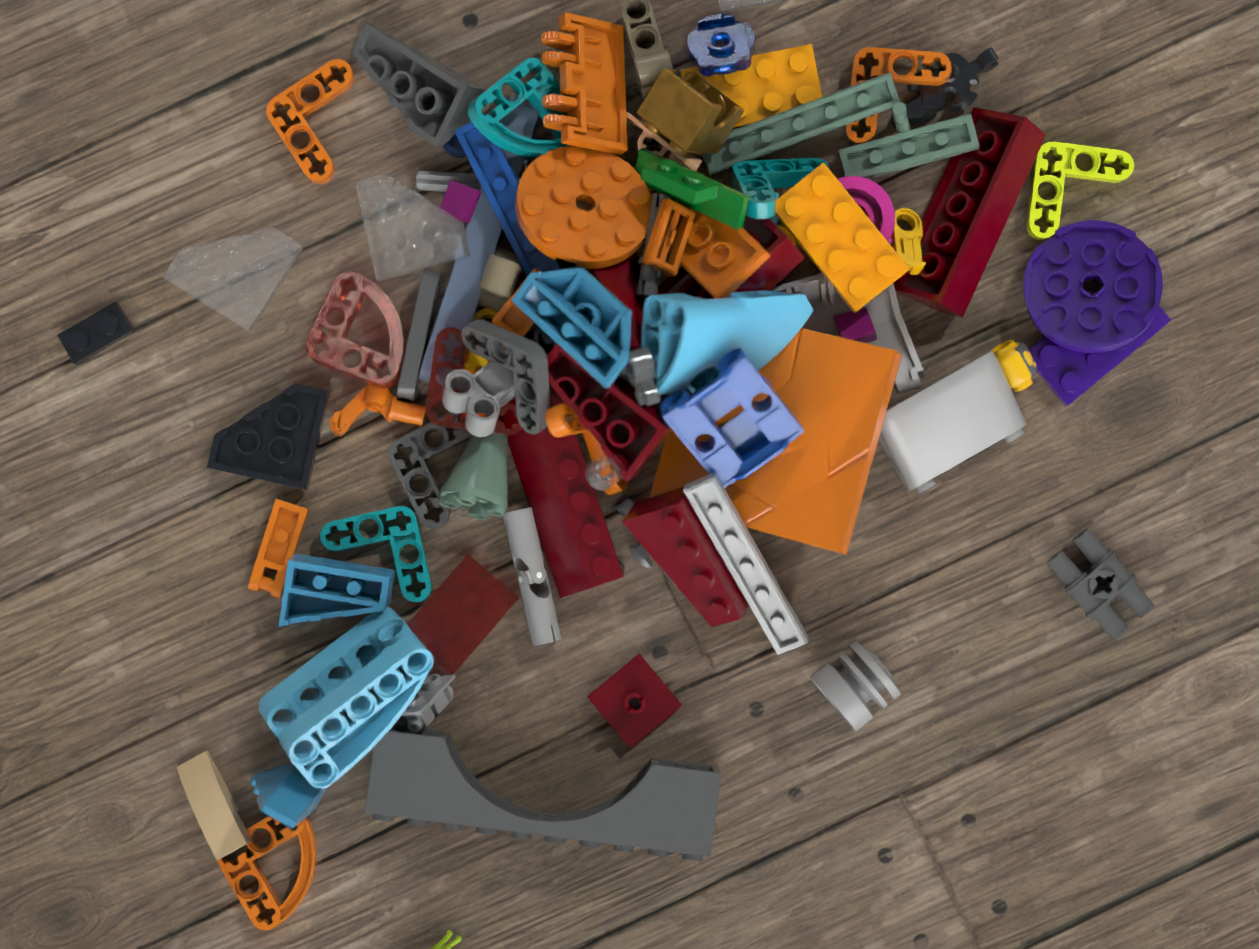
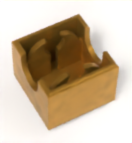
M663 69L637 111L638 115L646 120L644 126L656 135H665L671 140L669 146L679 154L686 155L688 152L698 156H702L703 153L717 154L742 116L743 108L696 72H686L681 79L675 74L676 70Z

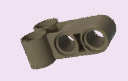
M624 0L621 5L623 26L636 69L637 84L641 98L644 101L662 70L665 68L673 69L667 49L664 50L650 1ZM634 12H642L645 14L643 17L639 19H634L630 17V15ZM647 41L654 44L649 49L638 47L640 43Z
M498 247L495 255L490 254L478 287L481 290V295L477 308H491L499 312L523 283L526 274L514 252Z

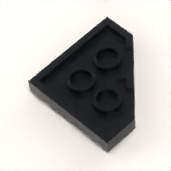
M297 383L288 387L272 400L263 403L244 415L239 421L216 433L213 438L207 468L308 490L330 391Z

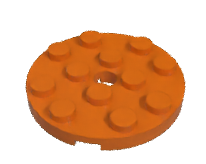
M571 145L548 151L546 154H542L526 168L517 189L515 210L523 233L540 252L555 261L556 258L576 263L577 268L596 269L618 264L632 256L640 248L647 234L652 199L645 182L641 180L639 173L628 162L612 153ZM577 200L590 205L593 204V209L591 211L579 209L576 206Z

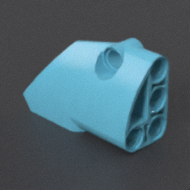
M747 291L729 293V298L701 299L682 293L650 295L644 302L641 348L646 347L653 357L656 375L653 378V382L659 391V395L672 394L679 389H684L686 392L694 394L719 376L716 368L718 362L728 352L736 348H741L756 368L760 370L794 338L814 310L806 295L802 293L787 294L778 291Z

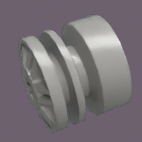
M853 640L848 644V647L856 659L851 661L843 651H840L837 655L844 666L843 670L839 672L833 666L826 663L812 674L810 678L855 732H858L873 719V715L867 706L870 700L885 709L888 705L879 693L884 690L893 700H896L901 693L897 689L891 673L876 655L861 646L856 640Z

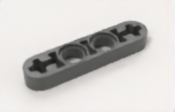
M424 269L399 379L397 397L409 400L416 399L420 384L419 373L428 347L441 287L442 272Z

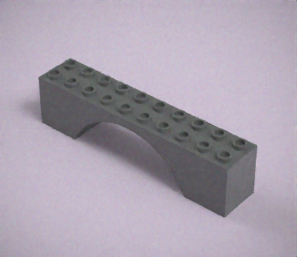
M393 725L373 747L365 813L373 814V819L378 821L392 822L394 817L408 818V824L417 826H428V822L433 821L441 822L442 828L449 830H462L463 826L476 827V832L481 834L496 835L497 830L511 831L510 836L519 839H531V834L545 836V841L563 844L567 838L579 840V845L584 847L599 848L600 843L614 844L613 849L621 852H634V847L648 849L649 855L667 857L669 852L682 853L683 859L702 861L703 856L711 857L721 771L718 766L651 758L636 780L612 799L597 806L575 812H538L507 802L482 785L462 761L455 747L451 732L426 729L423 732L413 733L408 727Z

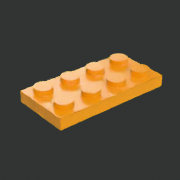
M812 44L680 69L681 79L686 72H696L743 108L744 112L733 130L822 97Z
M822 163L776 200L775 215L854 313L910 270L825 163Z

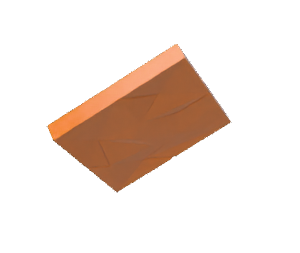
M801 328L781 352L759 370L771 382L776 393L802 424L804 432L790 442L783 452L746 478L739 479L725 488L747 528L836 553L847 554L902 355L897 350ZM759 393L752 400L756 402L762 401L768 394ZM741 404L717 420L716 423L718 426L725 424L743 411L744 408ZM673 429L666 437L649 498L684 487V485L709 475ZM701 434L696 438V440L704 442L707 441L711 437V435Z

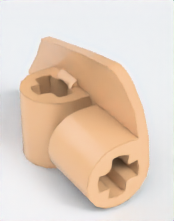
M626 112L627 120L643 131L637 142V153L641 148L646 149L647 146L643 144L645 141L651 143L653 140L659 142L658 148L661 151H653V153L697 172L703 160L691 152L682 155L674 151L669 146L670 139L663 134L659 136L652 133L644 126V122Z

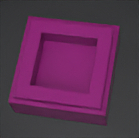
M450 180L438 212L469 224L482 192Z
M867 307L861 308L856 313L851 311L834 316L835 325L840 337L863 343L877 340V334Z

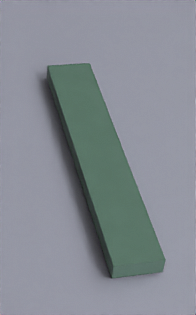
M891 73L883 74L731 131L717 154L703 153L702 156L709 175L728 169L736 162L758 158L893 108V105L900 102Z

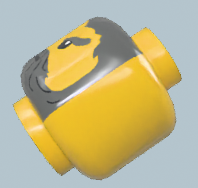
M1011 339L991 350L1000 363L1011 389L1013 388L1014 392L1022 391L1033 383L1031 378L1036 374L1038 367L1024 343H1015Z

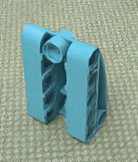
M387 607L385 611L373 612L267 692L260 699L258 710L269 728L280 740L281 746L290 760L307 781L316 788H325L351 769L391 729L421 688L433 665V657L406 622L392 608ZM365 645L361 651L357 652L360 647ZM338 666V668L335 671L329 673L333 668ZM310 688L308 692L302 694L305 689ZM283 709L279 714L274 715L278 710Z

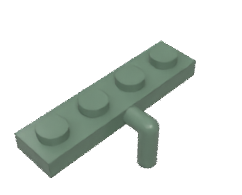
M897 102L893 105L892 109L898 134L840 149L839 153L845 176H860L871 179L978 150L979 142L971 114L911 130L906 105L902 102Z

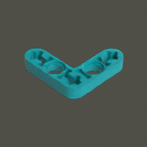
M818 158L739 161L732 165V185L734 190L749 196L746 209L747 216L755 219H767L775 215L776 195L773 188L793 187L822 163H825L827 167H829V164L825 160Z
M406 506L392 507L334 520L323 526L320 532V540L323 546L331 551H342L390 540L403 596L408 601L421 602L431 595L432 580L420 525L416 513L411 508ZM403 511L404 516L411 517V522L406 524L407 530L402 531L400 526L388 527L391 534L385 536V524L381 515L387 514L386 521L398 519V513ZM366 519L375 520L379 526V531L373 538H365L360 532V525ZM354 522L353 532L358 540L357 542L352 543V536L341 538L340 545L336 546L335 541L328 540V535L333 533L332 527L337 526L338 531L351 530L348 523ZM407 544L414 545L419 551V557L415 563L407 564L401 560L400 551ZM422 565L423 572H416L419 582H425L426 589H422L421 596L416 597L415 592L408 591V586L413 584L412 575L404 576L403 569H415Z

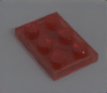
M467 554L407 625L429 650L433 659L452 675L455 674L499 623L519 597L471 555Z

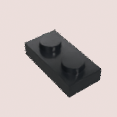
M115 301L57 336L73 364L79 365L131 335L135 330L120 304Z

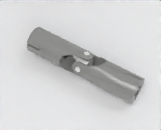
M532 507L507 512L504 514L503 519L514 566L518 573L517 579L532 646L562 640L547 573L543 565L544 560ZM533 583L539 584L537 596L529 587Z

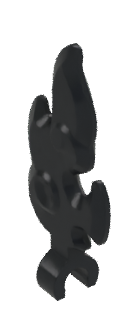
M990 47L983 51L970 63L960 54H945L951 61L952 73L950 79L940 86L908 84L907 88L909 91H918L917 97L904 103L909 124L923 123L929 120L935 113L940 112L945 106V95L948 92L955 94V100L950 106L951 111H960L971 105L978 95L976 92L970 91V87L979 84L978 76L980 74L988 72L999 65L997 62L999 57L993 48ZM939 61L933 67L924 68V70H931L933 77H939L940 71H946L945 68L941 67V62ZM919 71L916 76L921 77L922 72ZM893 117V118H892V127L896 129V125H895L894 117Z

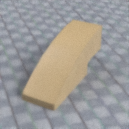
M208 750L177 766L189 803L216 860L252 842L248 831L237 813L239 808Z

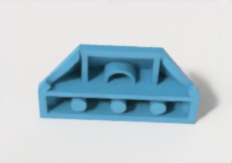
M584 268L530 273L511 300L605 388L611 386L629 361L632 311Z

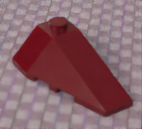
M636 252L618 264L604 268L586 269L632 311L630 345L634 350L641 348L644 298L635 295L640 272L634 263L639 260Z

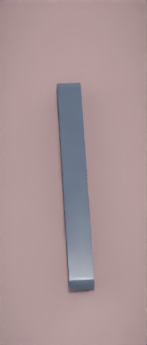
M510 96L509 101H514L515 97ZM524 100L502 118L501 124L516 134L534 139L541 118L529 101ZM504 150L520 180L528 157L519 156ZM481 184L479 191L482 193L471 221L467 224L419 373V380L440 387H444L446 377L450 372L460 369L467 348L462 341L461 331L465 326L473 322L475 314L479 311L477 305L481 290L478 287L490 254L495 255L504 234V230Z

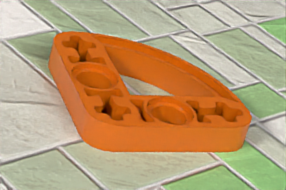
M267 816L246 829L252 839V842L248 843L247 847L254 855L250 856L248 849L237 857L239 862L237 864L234 860L227 861L225 857L217 860L219 867L251 922L260 930L273 929L286 920L301 904L311 886L317 863V843L309 816L297 824L298 828L296 829L287 826L279 832L284 836L281 839L279 838L277 828L270 820L274 819L275 825L281 822L271 816ZM264 828L270 832L271 842L268 846L260 847L256 845L253 840V834L256 829ZM298 835L301 848L300 870L291 893L281 904L256 859ZM252 875L258 879L259 888L257 892L250 894L242 889L241 880L244 876ZM263 892L267 895V897L261 900L266 909L273 908L275 910V913L272 915V922L268 918L262 920L259 917V914L263 911L259 902L254 906L250 903V901L257 899Z

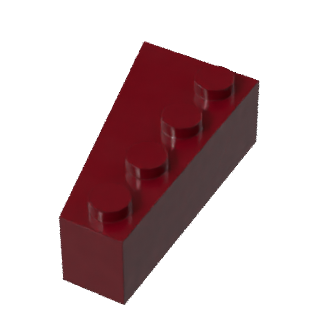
M556 344L547 356L550 385L565 404H569L580 418L579 422L586 431L589 430L601 445L600 448L608 459L611 458L620 469L619 473L626 482L630 481L640 473L672 428L663 419L661 410L657 405L646 406L644 404L639 406L635 395V388L619 375L609 388H605L561 346Z
M684 487L635 502L622 523L711 627L741 619L749 604L683 491Z

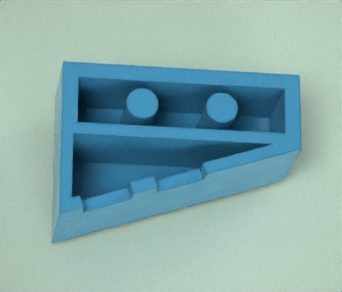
M295 553L288 560L278 627L287 626L292 623L320 621L325 618L385 611L391 603L396 570Z

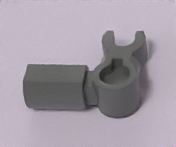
M646 347L629 351V361L619 375H628L630 383L635 384V395L639 406L644 404L649 406L660 402L659 391L653 382V378L656 375L654 372V360L650 351Z

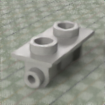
M432 674L425 678L421 688L401 715L406 717L408 728L411 732L425 731L435 719L434 715L439 714L453 700L454 692L449 684L455 679V674L444 676Z

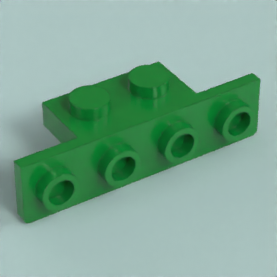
M639 149L635 170L648 188L658 193L671 195L675 201L735 229L743 227L749 196L647 149Z

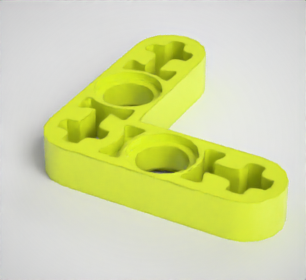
M1047 142L1043 144L1033 164L1026 229L1029 235L1037 240H1046L1058 230L1065 177L1120 183L1133 173L1134 160L1132 156L1125 151L1062 142ZM1049 150H1053V155L1059 157V161H1056L1051 168V174L1057 173L1058 178L1053 175L1040 176V172L1045 173L1048 169V160L1043 159L1042 155H1046ZM1082 153L1088 154L1093 160L1092 169L1089 171L1078 169L1075 164L1077 155ZM1100 156H1104L1102 163L1112 164L1116 159H1120V165L1125 166V169L1117 175L1114 168L1103 167L1101 173H1098L1097 171L1101 164ZM1048 182L1054 186L1056 194L1053 199L1045 200L1039 196L1038 187L1041 183ZM1036 205L1054 207V211L1051 209L1046 211L1045 221L1051 223V227L1045 229L1044 233L1040 232V226L1034 225V221H1038L1041 218L1043 208L1036 209Z

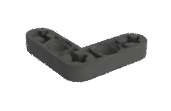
M477 319L465 326L461 331V337L469 351L513 371L516 412L520 426L532 435L538 434L548 427L545 419L546 410L551 408L548 362L546 354L540 345L482 319ZM500 342L505 346L507 353L502 348ZM528 383L533 387L535 393L531 390Z
M450 412L398 438L389 447L388 456L420 521L428 528L437 529L447 524L450 519V510L439 504L441 491L425 460L471 438L472 434L469 431L465 432L460 428L453 431L457 438L450 441L449 432L442 425L446 421H448L450 427L458 424V416L462 413ZM431 429L441 430L444 436L442 445L437 448H431L425 442V435ZM402 444L405 448L412 447L413 452L409 454L412 464L416 465L420 461L422 465L421 468L412 469L405 476L402 469H408V466L403 459L397 460L395 456L399 453L398 447ZM416 474H423L428 478L429 486L423 493H415L410 487V480ZM433 491L437 495V498L430 499L435 508L442 507L443 513L439 515L441 521L438 523L433 519H426L425 515L430 512L426 502H423L420 506L417 502V499L426 498Z

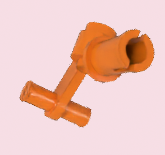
M371 379L369 385L365 386L341 411L334 413L330 419V429L334 435L344 436L349 427L366 409L372 412H380L387 422L390 423L392 420L422 427L426 406L399 401L390 392V385L387 382Z

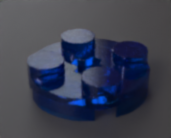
M714 14L701 19L693 33L690 31L688 34L689 58L698 67L699 73L703 76L730 74L750 67L751 58L755 52V36L752 27L746 21L742 24L735 20L734 15ZM718 41H723L727 45L725 47H716Z

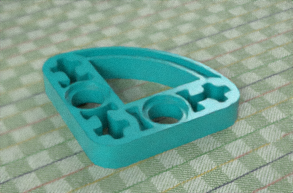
M530 57L524 60L469 104L468 116L474 126L488 140L510 153L528 158H537L550 150L571 146L561 143V131L549 128L556 139L535 140L516 134L499 122V120L526 99L542 120L544 116L549 114L561 115L564 113L567 116L565 112L552 111L542 105V98L546 94L567 95L560 93V84L540 59ZM532 70L535 76L523 84L520 79ZM503 84L513 88L515 92L514 101H509L503 96ZM493 101L497 106L484 116L481 110Z

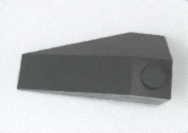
M365 22L351 52L374 82H378L389 96L388 101L392 106L398 108L403 114L409 128L436 147L441 148L456 135L455 130L471 121L468 116L469 104L486 90L461 73L370 23Z

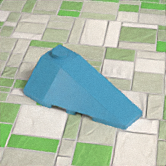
M293 762L260 771L254 774L249 781L251 785L255 786L253 792L259 795L257 802L261 811L292 829L316 809L327 787L316 788L312 786Z

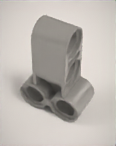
M492 361L475 374L462 369L454 370L447 375L442 395L443 405L453 413L465 412L467 414L465 420L467 430L474 436L486 437L495 430L500 408L515 397L513 371ZM459 389L464 391L465 393L459 394L454 392L453 390ZM477 413H484L489 417H479Z

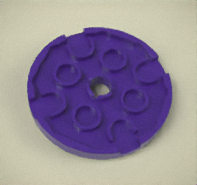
M1080 221L1056 230L1053 236L1049 237L1041 245H1038L1034 250L1024 274L1025 305L1035 326L1054 343L1078 352H1106L1132 342L1153 321L1162 296V272L1153 250L1149 249L1132 230L1107 221ZM1089 279L1098 280L1102 284V289L1094 293V295H1090V293L1083 289V284Z

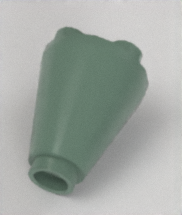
M496 424L492 434L486 437L471 436L442 486L440 505L450 509H459L460 507L469 510L468 516L478 520H487L489 515L496 517L504 516L508 506V439L505 436L506 429Z

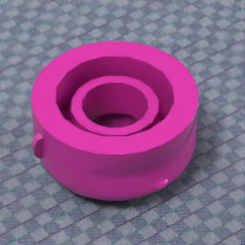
M860 176L838 178V181L891 245L893 243L891 236L895 226V212L888 194L880 185L870 179Z

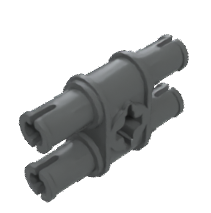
M1086 528L1072 540L1091 562L1090 568L1086 572H1081L1062 550L1053 555L1046 563L1066 585L1064 587L1065 593L1067 595L1070 594L1086 612L1085 616L1090 619L1095 618L1113 640H1117L1129 630V627L1110 606L1111 601L1115 597L1120 596L1139 618L1147 615L1155 605L1136 584L1138 581L1136 575L1131 574L1115 556L1116 552L1111 549L1107 550L1093 533ZM1096 577L1107 578L1104 583L1105 591L1094 589L1097 586Z

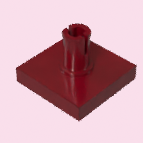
M640 653L587 696L630 749L683 706Z

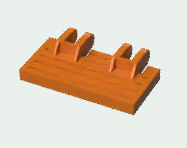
M564 12L558 17L559 31L572 33V35L556 31L544 32L541 35V44L566 50V53L548 50L541 54V60L547 66L559 68L560 93L574 96V98L558 94L543 96V107L567 113V116L558 114L544 116L543 126L548 129L561 131L562 144L622 155L628 150L624 26Z

